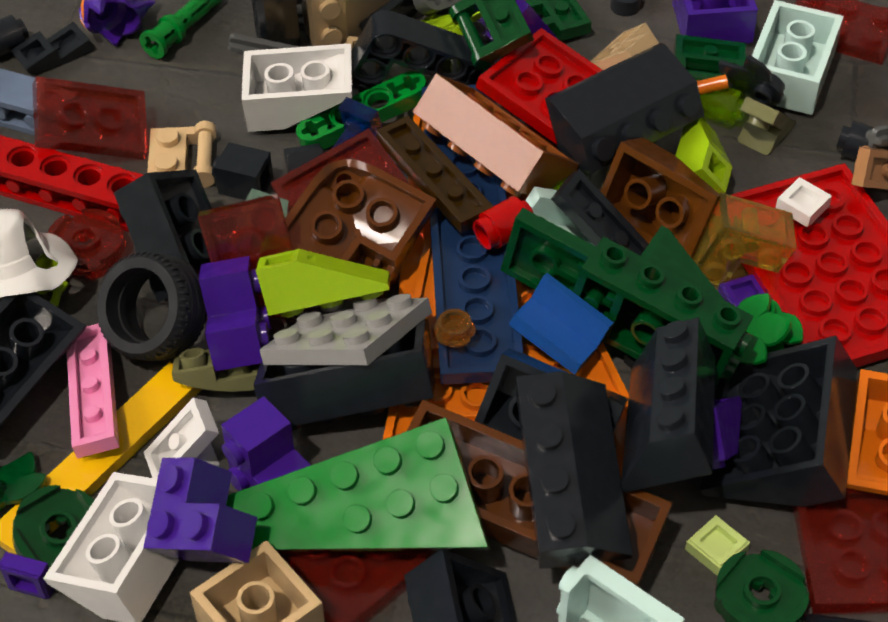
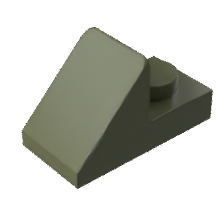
M746 96L740 110L749 114V117L738 137V142L764 155H769L794 128L796 121L780 111Z

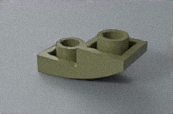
M190 348L174 356L172 377L174 382L198 389L226 392L255 390L253 385L260 364L214 371L209 349Z

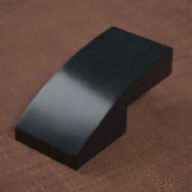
M73 21L48 39L39 31L13 48L11 52L30 74L60 67L80 58L95 48L89 38Z

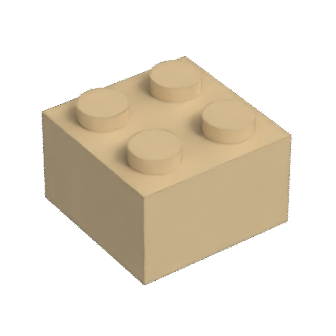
M267 540L251 550L249 563H232L190 591L197 622H325L322 602Z

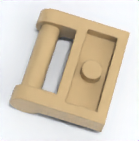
M200 121L192 127L152 128L150 130L147 173L187 170L188 145L198 144L197 166L194 169H196L203 188L212 186L215 181L211 167L212 142L216 139L217 129L215 124L210 121Z

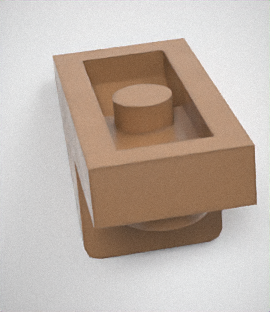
M866 145L859 147L851 184L866 188L888 190V149H875Z

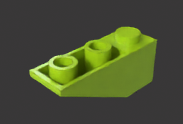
M701 117L684 126L675 156L722 195L726 193L732 165L716 131Z
M303 249L260 257L256 267L268 316L280 314L281 317H291L302 313L304 308L320 305V308L323 309L333 308L342 304L345 299L360 297L362 300L374 299L381 296L384 291L389 290L390 274L387 270Z

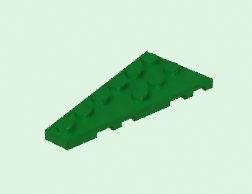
M446 417L228 495L226 502L228 507L258 517L251 550L266 540L276 551L308 552L309 550H330L332 552L402 551L403 549L491 550L450 421Z

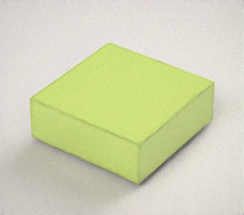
M715 515L687 540L685 550L718 576L722 565L731 556L749 550L750 542Z

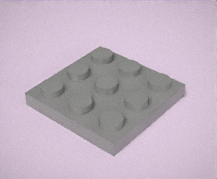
M398 294L388 299L374 298L362 300L360 297L345 299L342 304L327 309L318 306L313 311L300 315L297 318V322L290 328L275 333L274 339L259 350L263 365H369L432 313L429 299L411 298L410 294Z

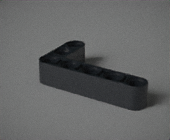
M381 10L370 17L352 48V96L381 84L394 63L433 77L437 73L465 85H476L478 77L489 68L485 70L475 69L470 58L472 53L464 36L393 11ZM506 55L496 59L493 65L500 61Z

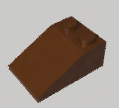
M643 137L620 142L600 191L647 243H650L662 225L672 232L692 259L721 197L717 191L674 154Z

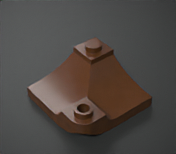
M356 159L338 160L326 165L313 178L271 239L273 245L284 251L303 249L389 271V290L384 291L381 296L377 297V299H386L397 282L399 272L410 250L436 209L437 199L363 161Z

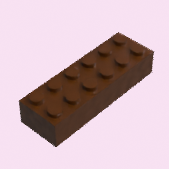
M422 400L407 431L446 417L450 421L486 536L538 559L522 440ZM639 489L623 492L633 558L602 563L640 588L668 522L672 502ZM563 566L558 568L567 571L572 566Z

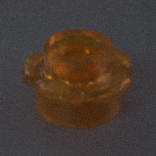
M460 309L444 311L440 314L434 326V330L437 332V341L449 347H463L470 342V337H473L476 331L469 314Z

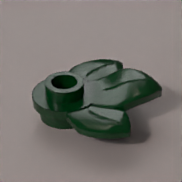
M28 452L11 463L0 467V512L6 505L21 503L29 494L44 487L47 476L43 473H37V463L32 452Z

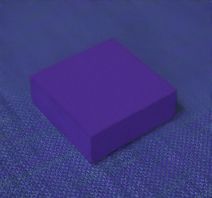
M753 274L720 283L718 286V292L724 300L736 307L745 298L765 293Z
M5 552L0 561V570L8 588L36 597L50 599L55 588L48 585L43 579L50 569L48 563Z

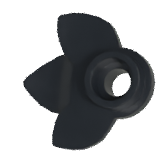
M749 55L743 66L720 60L718 63L720 75L726 74L729 85L728 89L742 99H745L747 96L764 105H778L784 98V82L753 56Z

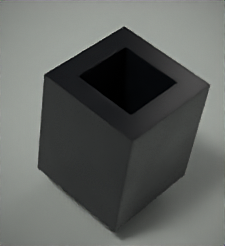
M228 143L222 155L215 158L212 167V175L216 178L218 194L246 200L252 188L266 193L274 179L271 153Z

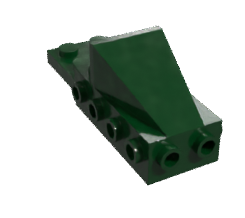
M522 208L515 217L500 271L535 290L542 277L546 273L550 274L614 323L603 341L635 359L639 358L658 327L666 326L673 321H685L699 317L716 356L715 389L721 379L729 383L741 361L735 358L734 355L741 358L753 335L746 331L754 316L724 300L668 228L661 225L640 256L604 236L598 245L594 246L579 236L573 235L525 208Z

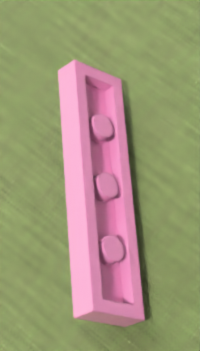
M98 324L87 326L85 331L67 350L71 442L77 459L120 447L111 345L103 337L104 334L101 333V327Z

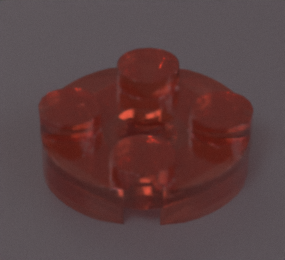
M92 208L82 209L83 215L73 218L70 217V213L61 216L50 226L47 233H52L62 238L78 258L76 268L71 275L85 276L92 280L103 277L107 269L112 267L121 258L125 250L126 240L118 219L107 211ZM89 239L93 240V242L87 245H79L78 243L87 242Z

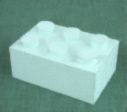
M774 0L752 54L754 58L763 63L771 73L778 76L785 84L784 98L780 104L774 106L813 115L837 48L844 16Z

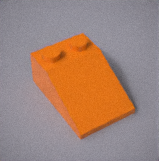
M861 369L855 390L847 488L888 495V373Z

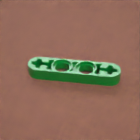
M416 71L402 73L352 96L349 100L300 121L296 128L300 145L320 143V148L327 149L415 108L422 97L421 87H427L425 76ZM375 101H388V103L381 108L370 107L372 103H374ZM345 115L355 116L349 123L343 124L338 122Z

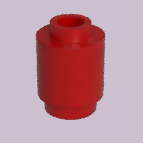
M511 196L480 213L479 218L473 222V231L479 243L488 250L493 247L499 249L507 245L515 217L522 208L533 213L530 205L525 200Z

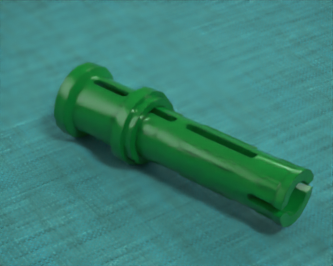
M190 0L173 15H164L159 19L156 27L152 30H145L140 34L139 39L142 48L149 56L161 59L166 55L167 49L172 44L182 42L185 39L186 31L214 7L221 4L223 0Z

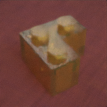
M720 192L721 197L693 257L694 262L709 281L717 286L720 283L729 281L741 263L778 273L797 249L793 214Z

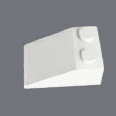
M351 43L244 51L241 101L248 132L284 130L352 98Z

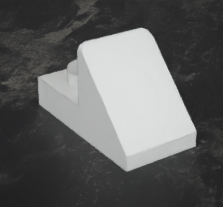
M193 397L143 452L152 478L157 479L162 458L195 457L219 466L211 444L219 434L207 401Z

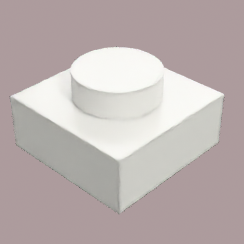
M799 177L777 198L775 209L809 227L830 206L832 195Z

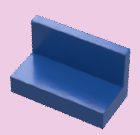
M546 273L539 282L532 297L513 315L509 326L575 375L594 355L614 322L550 274Z

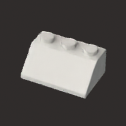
M113 472L43 579L46 583L103 619L117 622H142L179 559L143 548L157 479Z

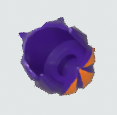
M82 0L79 8L80 22L89 32L94 34L101 33L111 44L118 46L124 36L132 35L143 28L142 20L149 8L155 4V1Z

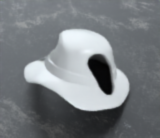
M0 209V298L53 290L61 285L71 275L78 262V258L70 246L55 234L41 233L21 210ZM33 238H37L46 256L58 263L57 266L49 269L37 267L29 255L26 243Z

